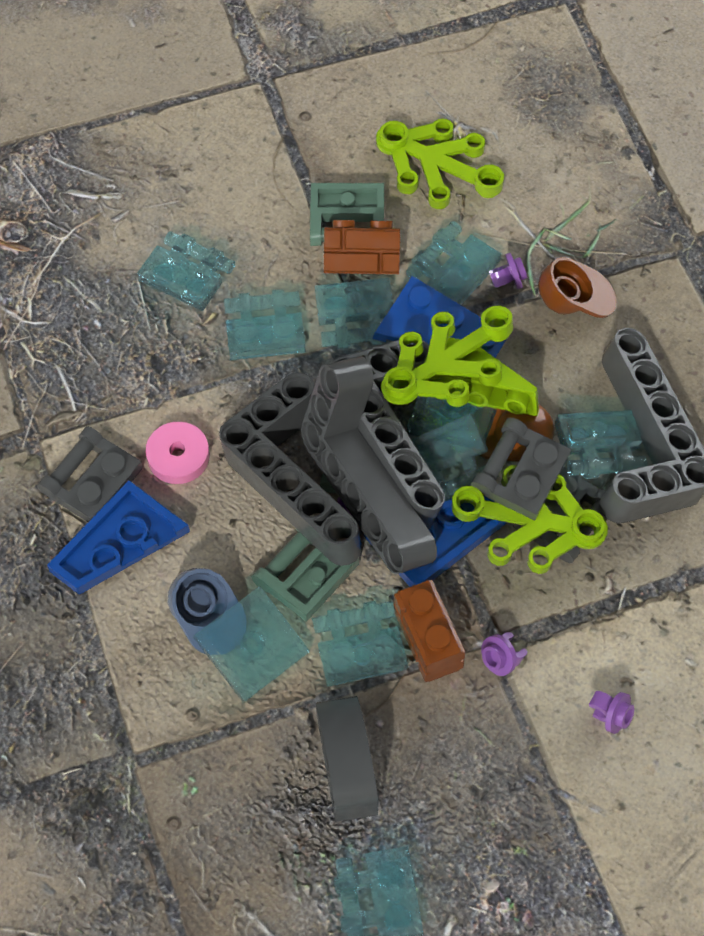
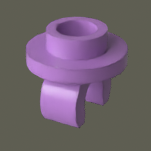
M507 253L505 257L508 265L489 271L495 288L514 280L519 290L523 288L521 280L528 277L521 258L513 259L511 253Z
M506 632L502 635L494 634L487 637L482 643L481 653L483 662L492 673L498 676H505L511 673L528 653L526 649H521L518 652L515 651L510 642L514 637L511 632Z
M596 691L589 703V707L595 709L593 717L605 722L606 731L613 734L618 733L622 728L626 729L634 716V705L631 704V697L624 692H619L613 698L604 692Z

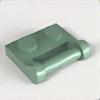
M311 183L310 246H322L325 229L322 228V222H333V220H355V222L384 221V183Z
M297 530V534L265 568L259 567L251 578L261 590L273 595L307 622L359 565V558L350 565H336L315 548L292 574L282 582L278 579V576L308 544L313 545Z

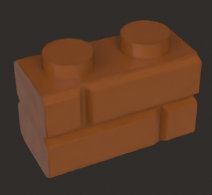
M333 220V227H325L324 273L399 274L400 228H393V221L370 220V228H355V220Z
M433 580L422 582L395 593L393 611L415 661L419 662L418 668L424 681L430 682L462 669L464 666L465 650Z

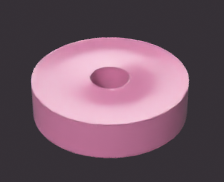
M170 422L160 426L151 434L146 444V457L151 472L158 479L166 483L184 484L191 482L205 471L209 463L210 453L208 441L204 433L198 427L187 422ZM175 450L184 451L180 456L172 455V452Z

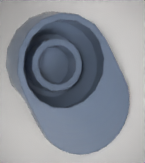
M192 568L182 572L173 580L168 590L167 603L171 614L176 618L191 645L199 652L211 656L224 655L234 650L244 637L246 617L240 603L225 579L210 569Z

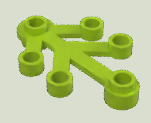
M437 119L432 124L409 129L402 122L389 121L383 124L376 134L378 149L392 156L398 174L397 189L399 192L412 194L418 189V174L411 170L407 154L419 159L429 187L428 203L434 209H444L450 203V189L444 185L439 169L473 184L475 190L484 198H493L502 191L504 173L495 165H484L475 169L449 157L462 153L471 158L480 157L484 153L485 139L478 133H470L465 138L450 141L453 138L454 127L448 119ZM445 129L447 130V132L441 133L438 132V130ZM433 138L438 144L425 146L418 141ZM475 143V144H478L479 146H478V147H471V146H469V144ZM411 180L413 182L410 184H405L402 181ZM440 194L443 195L444 198L437 199L434 196Z
M503 306L487 308L481 315L482 326L447 349L448 337L452 336L455 332L454 317L448 312L436 313L431 318L432 336L427 360L415 369H413L415 358L419 357L424 350L422 337L417 332L404 333L399 339L400 356L398 365L385 374L381 383L384 398L388 402L397 405L408 404L418 396L446 398L449 405L461 407L467 404L470 399L469 386L465 381L455 379L449 383L427 380L435 375L477 377L482 385H497L502 379L501 365L497 360L467 361L460 359L490 340L494 342L506 340L513 331L511 311ZM443 323L448 324V325L445 326V327H439V326H438V325L443 324ZM410 343H415V344H416V345L413 346V347H407V346H406V345H408V344H410ZM486 371H495V373L490 375L484 374ZM455 391L463 392L460 395H452Z
M510 465L505 468L501 479L502 486L506 487L508 483L507 476L513 474L517 465ZM559 475L556 481L560 486V490H551L547 499L556 500L566 516L552 514L544 503L538 517L534 521L499 503L486 501L482 492L473 486L460 487L455 491L452 498V512L461 521L471 522L479 517L523 525V527L507 537L494 539L489 544L488 559L497 566L506 565L511 560L512 553L547 531L564 533L546 547L537 546L530 551L527 560L529 569L534 573L543 574L549 571L555 559L576 546L583 549L597 548L605 541L608 533V525L604 517L595 510H583L566 488V481L562 475ZM470 503L475 509L471 512H466L460 508V505ZM582 526H589L593 529L594 534L590 536L581 533L580 528ZM502 547L507 551V555L498 557L494 554L493 549ZM542 555L547 559V563L544 565L536 564L533 557Z

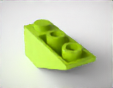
M448 337L446 349L461 339ZM481 347L460 360H497L501 365L502 379L497 385H482L477 377L435 375L427 380L449 383L455 379L465 381L469 386L470 393L468 403L476 407L486 406L506 410L518 415L538 416L539 413L537 387ZM486 371L484 374L490 375L495 373V371ZM455 391L452 395H460L463 392Z

